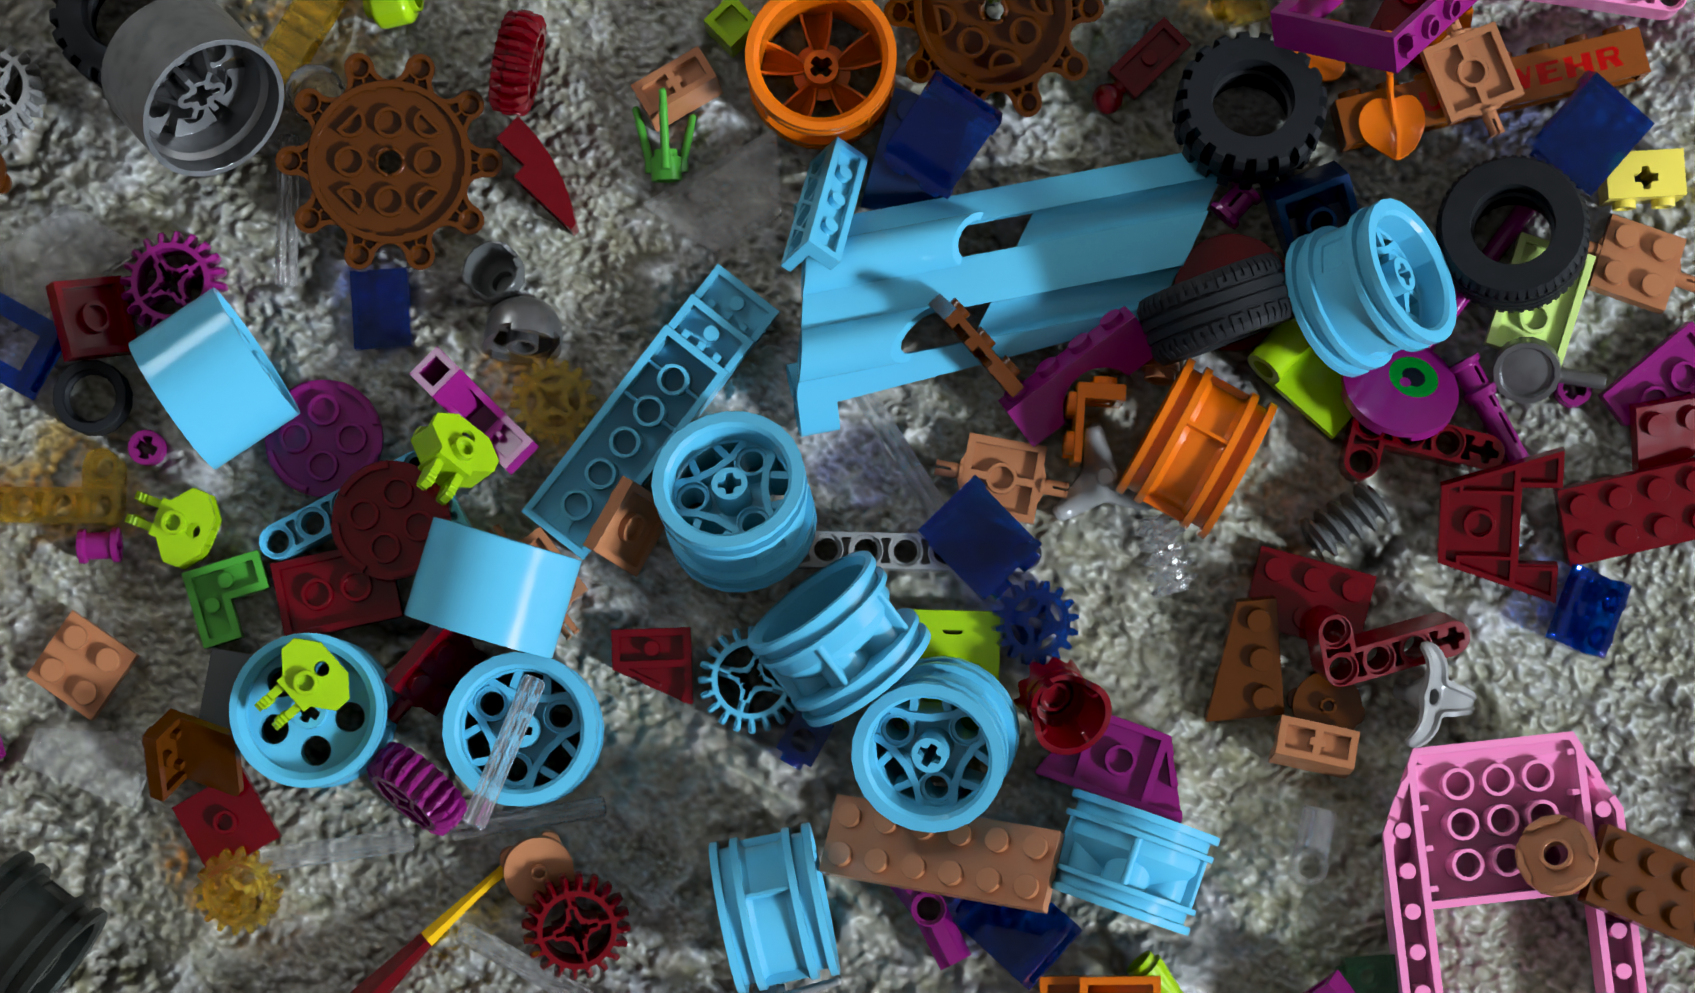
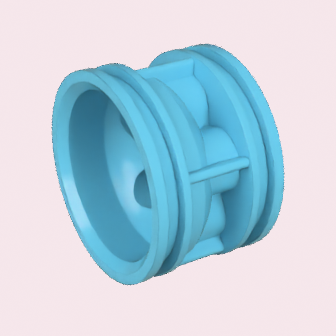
M858 551L839 558L802 581L782 597L759 620L747 639L749 649L753 654L759 655V661L762 666L770 671L790 697L791 703L796 710L802 711L803 719L811 727H821L837 722L876 699L895 684L917 662L931 639L929 629L924 623L919 622V616L913 609L903 608L896 610L890 603L889 589L885 585L887 574L882 567L876 566V559L869 551Z
M318 633L291 634L273 640L263 646L242 667L234 682L230 696V727L235 743L246 761L270 780L298 788L336 787L355 781L367 773L366 767L372 761L371 758L378 750L392 742L397 724L387 717V710L397 700L396 693L384 681L388 673L381 663L358 645ZM299 638L322 642L349 673L350 699L345 704L354 702L363 708L365 721L361 728L354 732H348L338 724L337 713L339 709L334 711L315 707L320 712L317 718L310 717L309 721H307L308 713L301 710L287 722L289 731L287 737L282 742L273 744L267 739L264 727L268 718L288 710L295 702L289 695L286 697L278 696L271 706L263 709L261 712L254 704L273 689V678L282 669L281 649L292 639ZM320 661L316 664V673H318L320 667L326 662ZM314 736L325 738L331 747L329 759L319 766L308 761L304 751L306 742Z
M1074 788L1072 797L1077 798L1078 802L1075 809L1067 808L1066 814L1070 815L1064 833L1060 859L1056 866L1055 881L1053 880L1051 889L1188 936L1191 928L1184 926L1187 914L1195 916L1196 910H1193L1192 907L1207 863L1213 864L1214 861L1213 857L1207 855L1210 845L1218 847L1221 839L1147 811Z

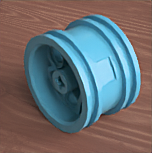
M1392 198L1381 199L1369 207L1356 211L1350 217L1348 224L1342 227L1323 226L1315 229L1310 234L1298 237L1291 243L1286 253L1285 283L1296 321L1305 339L1317 356L1329 368L1340 375L1351 378L1361 376L1370 370L1384 366L1391 360L1393 353L1397 351L1416 352L1423 350L1432 344L1445 341L1453 332L1457 314L1456 294L1444 254L1424 221L1401 201Z
M745 411L714 413L688 423L674 434L661 450L653 468L651 487L654 504L665 527L670 548L680 567L691 578L706 587L724 592H749L766 588L781 581L800 565L809 553L815 538L817 514L801 452L794 439L780 425L764 416ZM775 495H785L783 499L775 501ZM703 503L698 508L688 509L692 504Z
M510 652L493 656L479 663L460 679L449 696L444 711L442 738L446 756L455 774L470 790L486 800L504 806H538L555 802L571 794L587 780L598 762L603 747L604 720L601 706L592 688L577 672L552 658L526 652ZM526 673L543 675V694H528L520 691ZM513 675L509 686L500 681L506 676ZM555 681L559 683L566 690V692L554 694ZM498 693L503 697L504 708L498 715L491 716L485 711L484 701L488 695ZM560 705H567L573 713L572 722L564 728L557 727L552 721V713ZM473 716L478 723L470 727ZM526 723L527 726L532 727V734L524 735L523 737L522 734L517 733V727ZM484 733L489 744L491 756L476 758L471 739ZM580 734V741L578 747H576L570 739ZM563 746L573 759L560 774L547 766V763L553 754ZM515 758L522 759L527 765L526 776L518 782L512 780L507 773L508 764ZM493 765L492 777L482 768L483 766ZM541 773L547 776L548 778L552 779L551 781L538 786Z
M935 656L919 659L895 684L873 700L859 720L852 739L851 753L855 779L869 803L877 812L894 824L913 831L929 833L951 831L969 824L989 807L998 794L1003 780L1014 762L1019 748L1020 737L1017 710L1003 685L995 676L979 665L956 657ZM924 698L938 699L942 702H926ZM971 717L979 729H966L961 723V718ZM892 719H904L909 725V731H900L895 728ZM973 756L988 766L986 773L968 768L970 759ZM940 776L944 778L948 787L934 786L930 777Z

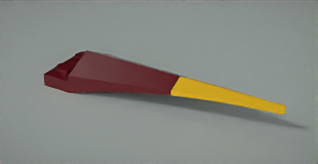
M500 865L350 993H392L407 973L438 939L471 906L504 878L503 867Z

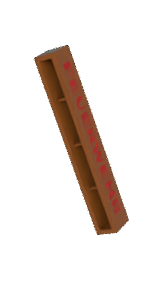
M1624 24L1604 29L1602 36L1588 39L1587 34H1579L1565 39V45L1551 48L1549 43H1542L1526 49L1527 54L1515 57L1512 56V52H1508L1525 94L1520 98L1504 103L1496 110L1498 115L1641 81L1651 70L1639 27L1626 30ZM1427 72L1419 73L1413 76L1414 81L1399 84L1398 79H1394V98L1402 95H1413L1422 104L1426 117L1423 133L1482 119V117H1469L1448 125ZM1386 81L1375 86L1376 90L1361 93L1360 88L1344 91L1338 94V99L1330 106L1329 110L1341 153L1369 146L1360 134V112L1373 99H1387Z

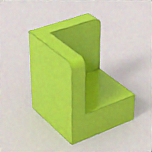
M723 0L703 21L706 32L734 58L746 46L747 36L755 16L739 0Z

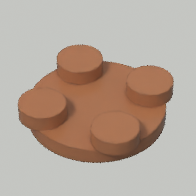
M544 830L537 836L524 838L514 846L505 847L500 852L499 861L503 867L506 886L516 898V901L522 906H525L527 903L539 905L532 896L533 891L539 890L546 895L548 892L544 881L550 879L555 887L561 885L559 881L560 873L567 875L568 882H575L571 856L566 847L561 843L558 834L553 830Z

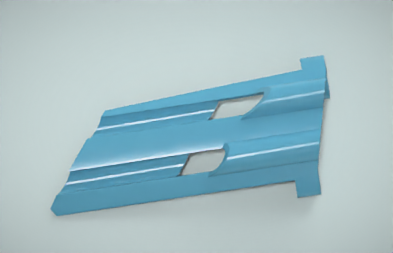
M1182 153L853 214L842 259L835 268L830 270L810 256H807L802 261V315L797 362L786 364L787 379L794 401V412L800 437L840 430L837 403L839 401L981 365L962 342L907 353L902 351L901 344L907 332L922 318L935 313L928 304L939 294L949 302L955 297L964 307L990 303L978 327L981 326L996 344L991 349L1000 359L1004 355L1012 357L1069 342L1077 335L1088 333L1098 326L1101 318L1106 313L1114 309H1120L1123 306H1126L1139 321L1137 315L1139 302L1154 293L1170 287L1179 269L1184 266L1209 212L1207 208L1218 186L1216 184L1218 177L1210 173L1205 178L1196 171L1198 167L1196 160L1188 163ZM798 203L793 204L794 217ZM1032 214L1016 247L964 257L959 253V238L966 226Z

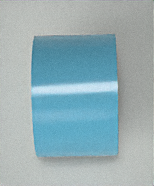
M214 287L128 343L136 364L167 413L198 454L215 470L300 414L294 398L261 346L228 301Z
M434 516L404 614L414 619L486 642L542 657L553 658L582 561Z

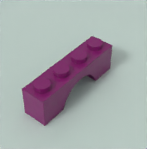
M1126 306L1111 310L1101 318L1098 326L1088 333H1081L1069 342L1066 350L1056 357L1045 359L1037 366L1034 374L1024 381L1020 380L1024 388L1013 398L1005 391L1004 396L998 401L1025 438L1034 447L1065 424L1063 401L1068 388L1080 375L1096 368H1113L1129 376L1153 358L1151 353L1152 347H1149L1147 343V335H1144L1141 323Z

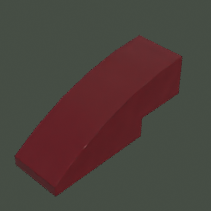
M517 116L496 138L499 145L522 166L514 175V178L533 199L575 236L579 232V227L566 185L548 151L535 133Z

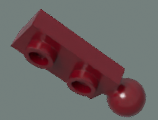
M1163 17L1108 70L1107 74L1114 82L1112 84H1101L1094 90L1092 94L1094 108L1102 114L1115 113L1123 103V94L1125 92L1135 101L1191 47V43Z

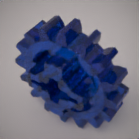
M1025 580V590H1022L1018 585L1010 586L1013 596L1010 598L1001 595L999 600L1005 605L1003 610H993L992 612L993 615L1000 618V624L992 626V631L1002 632L1003 635L996 642L997 645L1000 647L1009 645L1010 648L1007 656L1014 659L1021 654V664L1029 665L1033 657L1035 662L1043 665L1046 664L1047 655L1050 658L1056 657L1061 659L1058 649L1070 650L1072 646L1066 639L1068 635L1075 636L1079 632L1070 627L1072 621L1079 619L1078 614H1072L1068 611V608L1075 603L1073 599L1061 600L1064 589L1056 587L1050 592V582L1041 580L1038 589L1034 580ZM1032 597V599H1029L1028 606L1020 611L1015 610L1021 601ZM1052 604L1058 612L1059 621L1055 619L1050 610ZM1037 617L1038 620H1041V628H1034L1032 625H1029V618ZM1011 624L1015 625L1020 634L1019 642L1012 632ZM1052 634L1056 635L1047 646L1038 649L1045 638Z

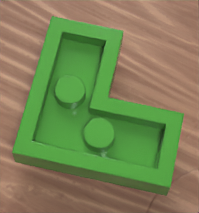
M258 549L181 573L204 649H211L245 638L234 600L271 588L261 551Z

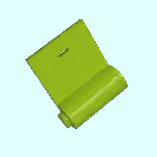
M1296 318L1273 327L1248 356V363L1257 375L1331 440L1352 417L1341 397V375L1329 368L1317 356L1305 339Z
M913 609L919 616V622L924 623L931 633L930 642L919 659L935 656L961 658L979 665L999 681L1001 611ZM924 698L926 702H942L938 699ZM971 717L961 718V723L966 729H979ZM895 718V721H903V729H909V725L904 719Z

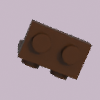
M170 708L142 735L146 776L148 778L151 798L164 802L186 779L233 796H238L244 790L240 750L235 743L231 729Z

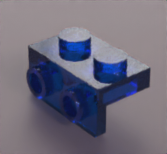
M1572 564L1545 638L1579 654L1604 659L1613 643L1614 633L1622 612L1627 606L1632 586L1626 582L1611 580L1582 565Z

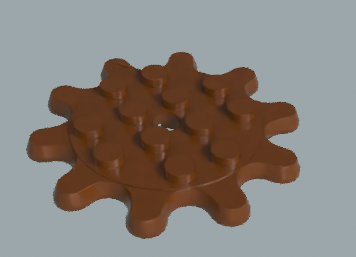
M890 0L887 2L884 8V15L889 23L896 27L912 28L920 39L919 50L906 64V74L909 79L915 83H925L938 74H945L951 77L957 86L955 106L971 110L969 118L977 116L982 111L985 99L993 92H1002L1008 95L1016 112L1021 116L1032 117L1036 115L1042 107V97L1038 84L1044 74L1055 72L1070 81L1080 80L1087 74L1088 61L1082 53L1073 47L1070 40L1071 32L1077 24L1095 22L1104 13L1103 0H1001L1000 2L1004 8V16L1001 19H993L987 15L985 11L987 0Z
M354 53L347 58L344 64L347 87L341 95L327 97L313 88H306L297 93L294 105L296 111L310 123L312 129L311 136L303 145L286 146L280 149L275 158L276 166L283 174L304 177L311 185L312 193L310 199L296 211L294 216L297 228L309 234L315 233L327 225L341 227L347 235L344 257L350 267L358 270L367 268L371 265L378 248L386 244H394L402 249L408 264L413 269L425 270L433 264L435 259L432 237L438 228L452 226L466 235H473L478 233L484 225L483 213L469 201L467 195L468 187L475 179L496 176L503 167V159L498 151L491 148L476 147L468 138V127L473 120L482 114L484 100L478 92L466 90L451 99L439 97L432 88V79L435 73L434 62L425 54H416L410 57L403 73L396 79L388 80L377 74L372 60L366 54ZM388 151L397 153L402 161L400 168L392 174L383 172L378 164L380 156Z

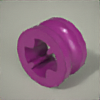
M1558 383L1553 394L1556 401L1563 407L1575 408L1588 401L1593 388L1578 386L1577 389L1582 388V394L1570 399L1565 395L1568 390H1563L1564 384Z
M141 430L130 438L128 452L135 462L143 466L152 467L164 460L167 454V445L161 435L151 430ZM146 438H152V445L157 447V451L154 455L148 453L149 458L143 459V452L138 449L141 441L147 443Z

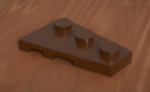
M939 294L928 304L1012 398L1024 388L1016 378L1021 371L1006 355L1000 359L991 349L996 344L981 326L975 330L966 320L970 313L955 297L949 302Z

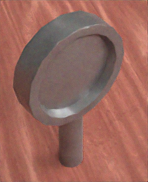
M1518 337L1508 341L1497 351L1493 361V381L1498 391L1507 399L1520 404L1536 403L1546 399L1556 390L1558 383L1604 390L1606 385V374L1562 368L1555 349L1546 341L1535 337Z

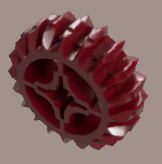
M523 9L519 11L509 10L504 15L501 27L498 30L490 68L488 95L489 103L494 111H499L509 116H525L531 110L537 95L545 57L547 25L543 15L534 14L533 11Z
M581 871L575 872V882H568L567 875L560 873L559 881L561 885L555 887L550 879L545 880L544 885L548 893L545 895L539 890L533 891L532 896L539 905L527 903L524 907L525 912L532 917L522 919L521 922L522 928L530 931L523 936L524 944H535L529 951L530 957L534 959L543 956L540 962V968L543 970L548 969L555 963L554 976L560 977L565 968L569 969L571 980L577 979L579 969H584L587 978L593 977L592 966L596 964L601 971L605 972L608 969L604 959L606 956L611 960L618 961L620 955L613 946L626 947L627 939L620 934L627 933L631 929L629 922L621 920L629 915L628 907L618 906L623 900L621 893L617 892L609 895L612 890V883L609 881L604 882L597 888L598 875L594 873L591 874L588 882L584 883ZM575 897L592 899L600 904L604 911L597 912L596 909H582L578 906ZM563 900L565 907L563 915L559 919L551 921V926L543 928V923L549 910ZM571 909L574 910L575 917L582 926L580 931L582 941L578 940L577 933L574 932L570 925L572 920ZM609 923L603 940L596 947L589 950V936L593 932L601 930V925ZM554 939L555 942H570L574 945L577 954L562 952L553 947L548 940Z

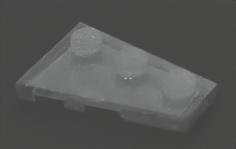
M36 728L22 765L129 808H136L147 781L145 754L142 745V735L144 733Z

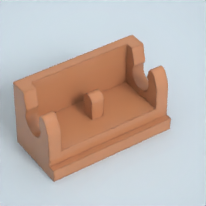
M698 46L630 85L641 108L645 110L656 132L660 131V88H665L667 93L668 125L723 94L717 75Z
M1281 715L1280 721L1274 729L1273 735L1276 736L1274 745L1269 753V763L1346 779L1352 773L1355 767L1360 731Z

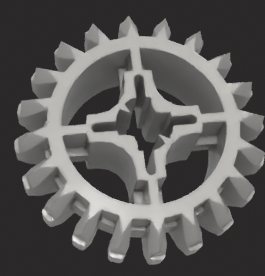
M11 44L4 51L0 45V96L2 98L0 99V142L7 146V136L14 134L15 138L22 140L23 135L20 129L23 127L34 130L35 124L31 117L43 118V110L39 105L47 103V96L42 92L46 89V83L44 78L40 77L41 71L38 65L31 63L29 55L25 52L18 55L16 48ZM19 80H22V94L15 105L11 95L16 90L14 85Z

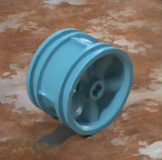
M802 823L801 832L792 834L791 828L787 826L781 828V832L744 840H739L738 837L730 838L729 847L721 848L718 841L710 842L709 860L715 900L725 949L737 992L749 993V985L757 984L759 991L768 990L769 986L805 978H811V980L820 979V970L829 969L831 976L840 975V964L823 874L819 872L820 860L810 823Z

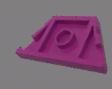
M1111 715L1110 723L1105 733L1093 746L1073 755H1058L1051 752L1036 767L1035 773L1178 823H1181L1183 819L1177 788V773L1173 759L1172 737L1168 734Z

